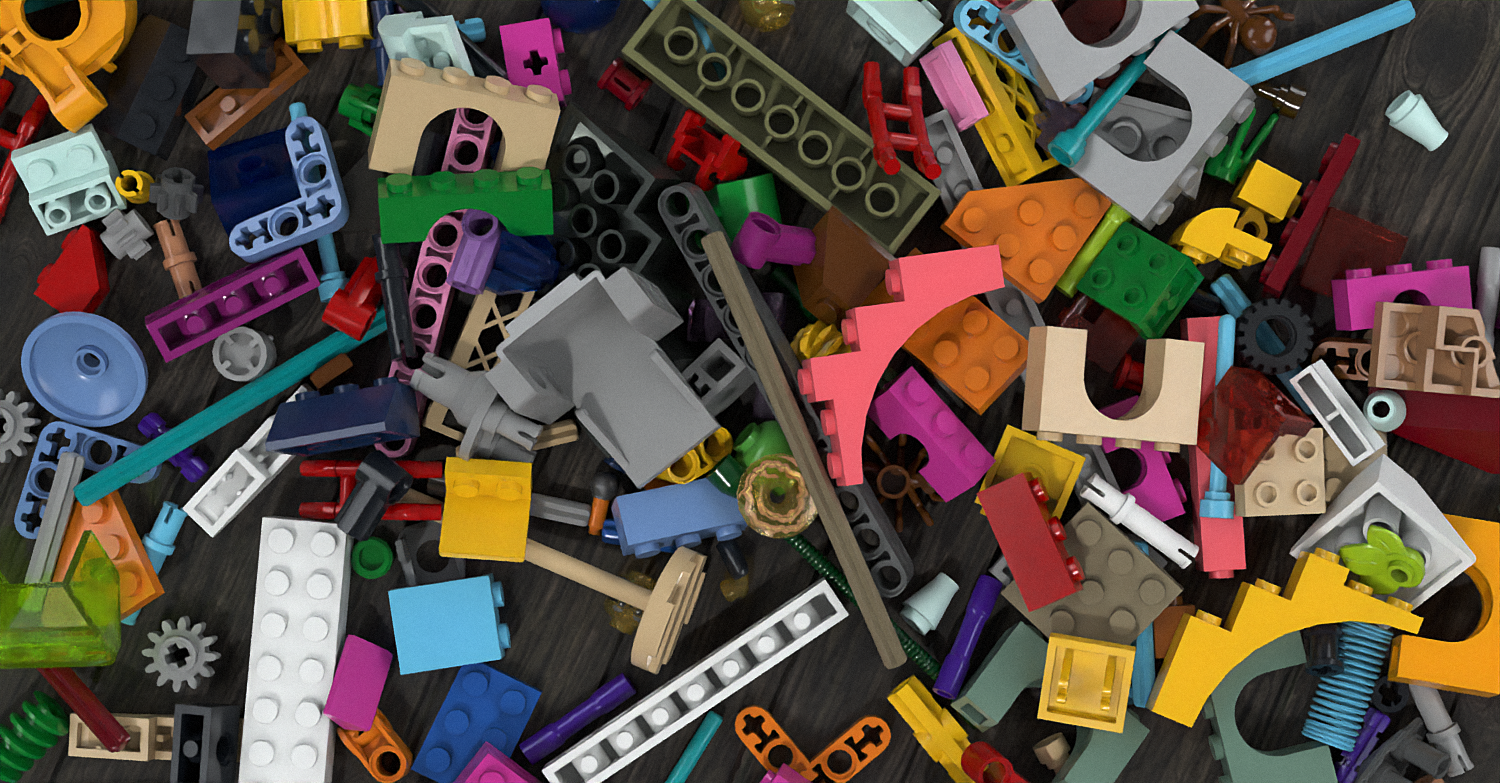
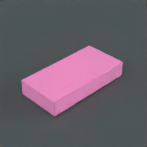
M951 40L940 44L919 59L943 108H947L958 133L968 129L989 115Z

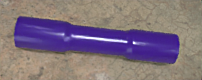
M980 575L966 607L964 620L950 653L945 657L932 689L942 697L956 700L970 666L972 653L1003 586L995 578Z
M622 672L593 692L586 701L556 722L546 725L519 744L529 762L535 765L562 746L569 737L599 716L609 713L636 694L637 691L628 677Z

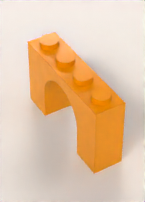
M1443 514L1476 556V562L1463 572L1473 580L1480 593L1482 612L1479 623L1474 632L1460 642H1445L1404 634L1393 638L1387 680L1490 698L1500 695V523Z

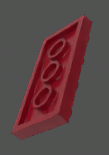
M1345 133L1340 144L1334 141L1331 142L1318 170V173L1323 175L1320 182L1312 178L1300 200L1301 203L1298 209L1303 211L1300 219L1294 216L1290 218L1278 246L1284 248L1281 255L1277 256L1272 253L1260 275L1259 283L1264 285L1261 297L1265 299L1280 298L1352 164L1361 140Z

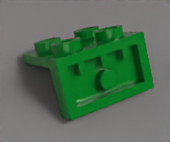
M1123 222L1076 287L1080 293L1127 320L1143 339H1160L1203 281L1204 276L1188 256L1134 225Z

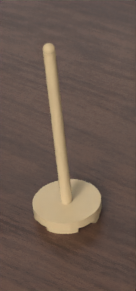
M412 488L398 502L442 504L441 521H435L442 524L444 502ZM527 538L526 561L644 611L632 647L631 664L653 674H658L662 663L666 665L670 660L683 623L687 625L691 618L706 574L702 570L707 556L681 546L674 552L661 573L654 590L651 591Z

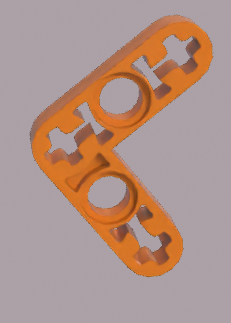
M756 704L747 705L741 708L735 719L737 735L767 771L770 769L776 774L779 770L778 767L770 763L768 754L772 747L782 744L790 748L793 753L792 761L788 766L810 782L819 775L813 768L817 764H821L825 775L833 780V783H846L882 753L889 745L891 739L890 729L884 719L873 714L865 715L809 760L763 706ZM748 714L754 718L759 715L764 718L761 722V727L768 736L772 730L779 734V736L768 740L761 751L755 746L762 742L760 736L753 730L749 733L743 730L746 726L744 717ZM867 724L872 728L878 725L881 726L882 730L879 732L881 741L876 745L871 740L860 747L861 751L866 755L859 759L854 748L845 741L852 736L855 744L859 742L865 735L862 728ZM835 750H844L851 756V766L843 773L833 772L827 764L829 755ZM822 779L819 783H826V782H825L824 779Z

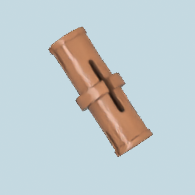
M166 219L154 224L153 228L156 230L166 259L162 263L165 271H170L179 299L201 289L202 285L194 265L197 258L195 252L189 251L180 220L170 219L168 223Z

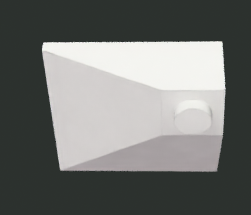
M1382 454L1346 486L1326 509V513L1321 514L1290 550V554L1298 559L1300 551L1314 554L1316 547L1340 556L1339 550L1342 546L1368 543L1367 532L1370 525L1390 530L1401 538L1405 547H1410L1421 554L1425 562V576L1418 586L1412 588L1399 587L1392 594H1372L1371 597L1385 603L1389 596L1395 597L1414 605L1412 611L1476 562L1475 554L1418 482L1385 454ZM1340 558L1338 564L1346 567ZM1349 571L1344 586H1347L1349 579L1358 582L1360 575ZM1377 624L1380 628H1383L1385 630H1388L1391 627L1385 624Z

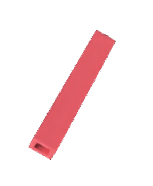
M1221 316L1180 320L1181 340L1205 343L1197 445H1188L1194 544L1199 546V551L1195 557L1196 570L1208 571L1209 579L1233 578L1234 570L1246 569L1243 517L1235 516V504L1234 519L1199 517L1200 499H1204L1205 491H1209L1218 321ZM1233 377L1226 492L1231 493L1230 501L1235 502L1232 431H1237Z

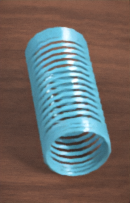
M1347 621L1338 624L1342 632L1347 634H1342L1340 640L1347 643L1338 641L1339 647L1344 649H1339V656L1344 657H1339V660L1344 663V674L1332 676L1339 680L1320 677L1322 681L1339 688L1323 683L1317 684L1318 687L1336 695L1320 690L1315 691L1317 695L1336 703L1317 697L1312 698L1314 702L1336 711L1314 704L1310 705L1312 709L1336 719L1311 711L1307 712L1309 716L1336 727L1307 718L1305 719L1306 723H1303L1304 727H1302L1303 731L1301 733L1319 742L1352 752L1354 751V744L1357 742L1350 736H1359L1358 732L1353 729H1361V725L1356 722L1364 721L1362 717L1356 714H1367L1365 710L1359 707H1369L1366 702L1361 700H1372L1370 696L1364 693H1374L1373 689L1365 685L1376 686L1374 681L1367 678L1378 679V675L1370 671H1381L1379 667L1370 663L1383 665V661L1373 656L1386 657L1384 653L1373 648L1383 651L1389 650L1387 646L1373 640L1390 644L1391 636L1394 634L1391 631L1369 623Z

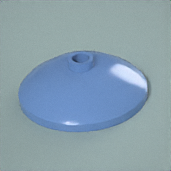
M75 311L53 315L34 328L23 346L21 368L27 387L46 410L66 422L84 427H105L119 423L138 408L147 391L148 368L139 346L120 326L101 316ZM89 353L95 355L99 360L92 358Z

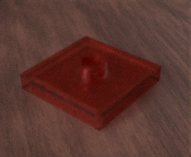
M1332 206L1328 207L1297 285L1333 299L1331 280L1346 279L1345 271L1353 269L1371 268L1372 275L1386 274V266L1399 264L1408 237Z

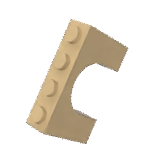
M402 58L401 61L389 60L368 147L369 169L393 174L404 173L411 176L424 129L437 115L455 108L479 110L493 118L500 126L502 138L493 170L497 172L517 171L523 167L545 169L561 111L557 94L552 93L550 89L534 84L528 87L517 86L498 76H487L486 79L470 76L466 71L456 67H445L443 70L428 67L424 62L414 58Z
M1054 326L1030 327L1022 430L1037 431L1036 440L1062 442L1063 434L1076 435L1077 444L1102 445V438L1116 439L1115 447L1141 449V441L1154 442V451L1180 453V445H1197L1205 343L1175 339H1147L1141 394L1130 411L1119 418L1111 419L1100 413L1093 406L1085 390L1084 367L1087 330Z

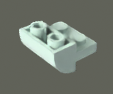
M422 11L385 15L379 22L378 31L389 60L401 61L402 58H414L424 62L428 67L442 70L445 67H456L466 71L470 76H475L453 15L424 18Z
M92 123L85 125L77 133L68 131L11 151V161L29 192V204L47 236L109 215L117 208L120 211L127 208L125 196L119 194L115 185L117 176L121 177L110 150L106 151Z

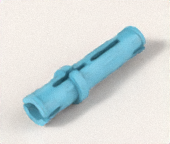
M164 501L151 532L145 533L141 541L157 575L167 555L173 554L176 548L173 543L185 518L188 516L182 509L183 507L177 509L179 505L169 501ZM141 609L121 622L127 625H135Z

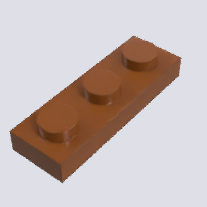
M279 37L274 42L276 67L271 72L269 88L221 89L219 87L184 116L204 143L213 151L310 72L282 37Z

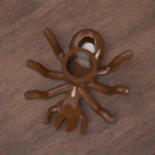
M1218 0L1221 6L1202 4L1199 6L1200 9L1188 16L1189 21L1205 13L1226 14L1225 17L1211 24L1204 35L1195 43V47L1201 49L1223 27L1224 34L1229 39L1223 67L1226 69H1231L1237 43H1242V46L1248 53L1257 57L1272 51L1278 32L1275 23L1269 17L1264 16L1265 14H1274L1279 20L1289 22L1295 20L1294 14L1283 12L1278 5L1256 6L1254 3L1257 0Z
M870 434L865 435L864 440L883 464L881 465L876 461L870 460L863 461V475L875 495L881 493L877 497L880 505L887 498L895 499V531L897 533L903 531L902 506L903 496L908 493L926 525L929 527L934 525L933 519L914 490L917 487H921L924 492L929 494L933 501L945 502L941 496L934 494L936 492L935 489L921 474L916 472L919 464L928 454L926 448L923 446L918 451L906 470L905 446L907 434H899L897 463L889 460Z

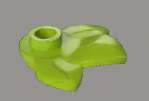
M1370 525L1367 532L1368 543L1349 544L1342 546L1339 550V555L1344 565L1354 574L1360 575L1359 583L1374 589L1372 594L1388 595L1394 593L1399 587L1412 588L1418 586L1425 576V562L1421 554L1410 547H1405L1399 536L1379 526Z

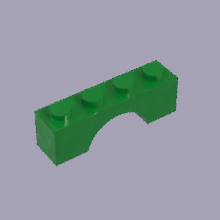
M523 167L517 171L497 172L493 169H480L474 173L465 174L438 171L425 176H410L404 173H396L386 178H378V203L382 244L423 242L426 240L432 226L441 217L461 209H477L490 213L504 224L511 237L554 234L552 185L549 169L540 170L536 167Z

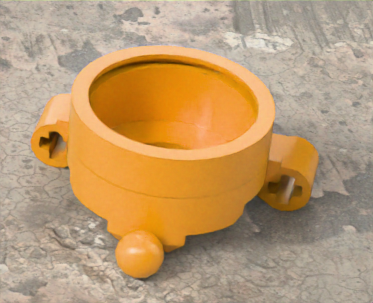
M0 0V78L3 75L5 65L17 74L27 76L39 89L56 119L72 133H77L108 105L104 96L87 76L103 68L110 74L117 69L113 61L125 50L135 30L138 13L137 0H78L81 9L79 25L72 35L58 40L41 37L32 30L25 17V0Z

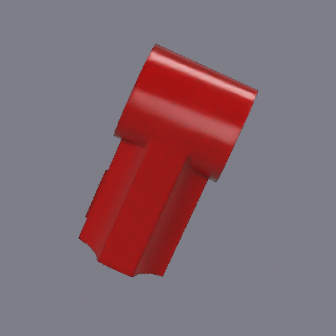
M376 256L374 258L364 257L345 288H339L334 293L322 316V322L358 341H361L366 335L377 314V307L382 301L381 285L375 281V273L378 272Z

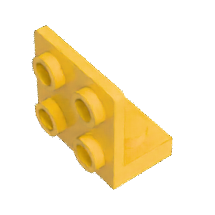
M446 457V496L439 555L442 557L523 562L526 553L532 496V463L472 458L467 462L459 457Z

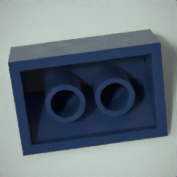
M386 377L373 380V387L360 389L358 384H348L334 387V394L321 396L319 391L295 394L296 401L279 405L265 446L267 452L306 457L421 437L415 390L410 385L399 383L398 377Z

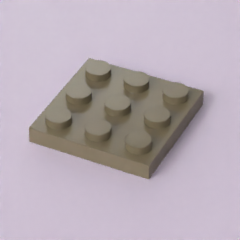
M1088 500L1063 526L1067 540L1062 541L1069 557L1074 555L1082 567L1085 579L1080 582L1084 590L1032 612L1028 611L1014 578L1001 591V594L1048 638L1050 633L1053 632L1130 645L1183 591V587Z

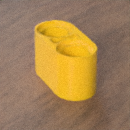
M721 427L708 437L706 449H704V441L676 461L672 470L669 467L655 478L678 484H686L711 470L726 454H731L733 449L731 434L727 429Z

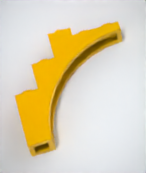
M1316 547L1314 554L1300 551L1282 597L1279 596L1281 587L1257 578L1255 585L1242 582L1223 628L1219 627L1222 619L1198 609L1195 617L1183 612L1145 707L1152 712L1192 728L1207 698L1227 673L1253 651L1284 634L1317 624L1347 621L1385 624L1418 634L1424 618L1411 613L1414 605L1395 597L1389 596L1386 603L1371 597L1374 589L1349 579L1347 586H1344L1350 569L1338 564L1340 556Z

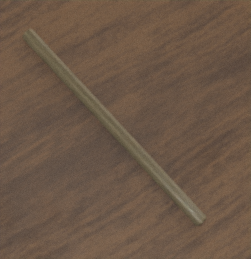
M721 231L710 233L701 239L702 246L884 666L887 669L901 666L907 661L905 652L725 236Z

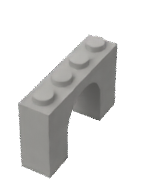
M1015 0L997 13L1046 98L1066 103L1080 97L1086 91L1085 86L1097 77L1098 79H1104L1118 71L1121 67L1119 63L1131 54L1137 56L1151 49L1155 45L1154 39L1165 31L1168 32L1170 29L1176 31L1185 26L1190 20L1188 16L1200 8L1196 0H1127L1124 17L1117 29L1104 40L1093 44H1083L1070 33L1052 0Z
M1171 29L1144 61V64L1151 75L1190 103L1192 124L1184 143L1174 153L1163 159L1143 162L1123 155L1092 132L1085 140L1087 146L1084 148V156L1073 168L1067 167L1075 176L1081 178L1149 231H1151L1155 224L1161 225L1168 219L1174 209L1173 202L1182 190L1188 191L1195 185L1201 175V170L1199 169L1210 156L1213 158L1222 151L1228 141V136L1226 135L1236 123L1241 124L1249 117L1255 107V102L1253 101L1257 97L1248 83Z

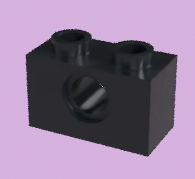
M210 702L175 704L170 783H235L240 705Z

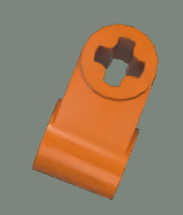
M378 707L369 731H364L359 735L360 731L343 729L340 726L336 729L338 736L345 746L359 758L377 781L393 783L406 776L411 770L413 755L410 749L394 731L389 720ZM385 752H393L399 757L401 766L397 773H390L384 769L382 757Z

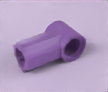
M469 209L462 218L461 226L464 233L446 282L462 292L483 295L497 254L506 247L510 234L504 224L495 216L485 211ZM493 224L492 229L487 234L478 236L481 228L485 225Z

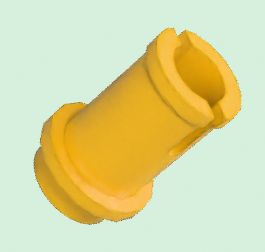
M122 171L121 174L125 177L117 176L115 182L119 194L125 196L128 201L134 204L147 203L149 201L150 183H155L152 176L143 171ZM136 182H137V187H136V188H138V189L140 190L139 192H136V191L133 190L134 184H135Z

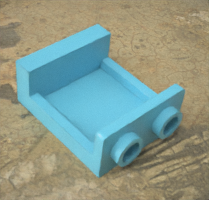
M493 573L419 586L394 588L388 591L401 675L500 660L505 656V649L511 648L509 627L507 623H500L498 607L505 605L501 581L494 582Z

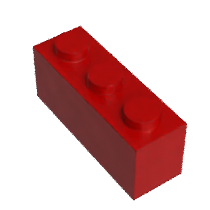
M1022 472L976 493L1029 612L1039 610L1084 590L1080 582L1085 579L1084 572L1077 558L1074 555L1069 557L1062 541L1067 540L1066 532L1057 516L1051 517L1045 502L1049 500V495L1040 477L1034 478L1031 472Z

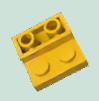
M1231 208L1210 209L1185 221L1175 229L1167 242V245L1188 256L1195 266L1198 263L1206 264L1218 259L1220 262L1237 269H1242L1243 265L1251 266L1265 261L1272 247V244L1234 228L1240 211Z

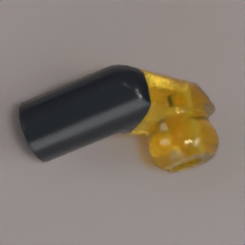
M735 538L720 541L716 548L731 576L730 579L720 583V588L729 602L735 601L740 596L743 599L749 592L748 563Z

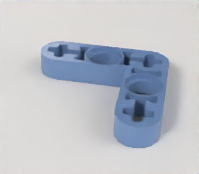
M302 116L296 118L289 124L285 133V140L301 198L245 220L236 225L231 231L229 246L235 254L246 262L258 263L335 232L348 221L350 214L349 205L328 133L312 117ZM309 130L313 133L309 136L310 146L315 151L313 153H310L309 149L301 142L305 139V132ZM316 165H326L327 172L325 177L318 183H309L308 175L310 170ZM331 203L334 207L330 209V216L325 218L321 214L326 212L325 205ZM308 211L312 216L307 217L305 212ZM289 217H297L299 224L296 231L291 235L282 236L280 227L283 221ZM254 234L257 238L253 240V248L249 250L245 245L250 242L249 236ZM270 235H271L272 238H273V241L269 240V239L267 238V236H270Z
M55 421L49 423L43 428L39 436L14 518L16 530L20 535L28 539H37L40 527H36L33 531V524L27 520V515L38 511L40 501H32L33 495L42 499H48L50 492L41 489L38 483V476L46 468L57 470L58 462L44 461L45 455L55 456L58 443L52 441L53 434H60L65 429V437L71 439L69 446L60 448L57 459H60L61 454L65 451L75 452L85 457L84 468L100 472L120 460L122 456H127L144 445L69 422ZM99 440L107 442L112 450L110 460L102 465L94 462L90 454L92 445ZM122 446L127 447V449H126V451L123 453V455H122ZM162 463L130 482L142 484L153 481L159 476L162 470ZM42 504L39 513L40 518H43L46 504Z

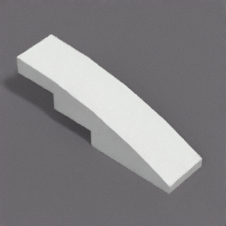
M307 383L303 384L287 402L296 401L295 394L315 390ZM275 415L270 416L242 447L236 449L182 508L212 538L231 522L296 456L266 451L265 442Z

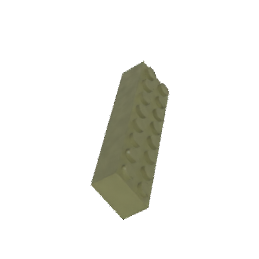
M661 0L621 50L623 58L685 107L696 111L706 118V123L723 136L729 134L741 143L740 149L819 211L826 214L833 205L891 255H894L942 193L899 158H897L901 165L899 172L894 175L887 174L874 159L872 137L695 0ZM689 13L704 25L716 52L707 54ZM712 63H719L724 67L726 76L722 80L719 79Z

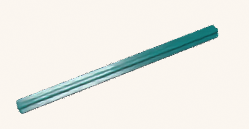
M382 304L377 307V314L361 341L338 330L79 483L73 488L77 500L83 506L93 504L306 378L339 354H346L387 330L384 305Z

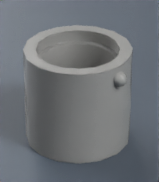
M243 326L237 327L215 340L212 350L213 362L218 372L224 377L238 382H252L274 369L277 360L276 347L273 343L274 338L272 335H266L264 332Z

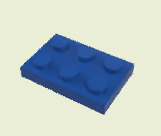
M485 662L462 665L411 770L438 783H453L486 741L510 758L543 691Z

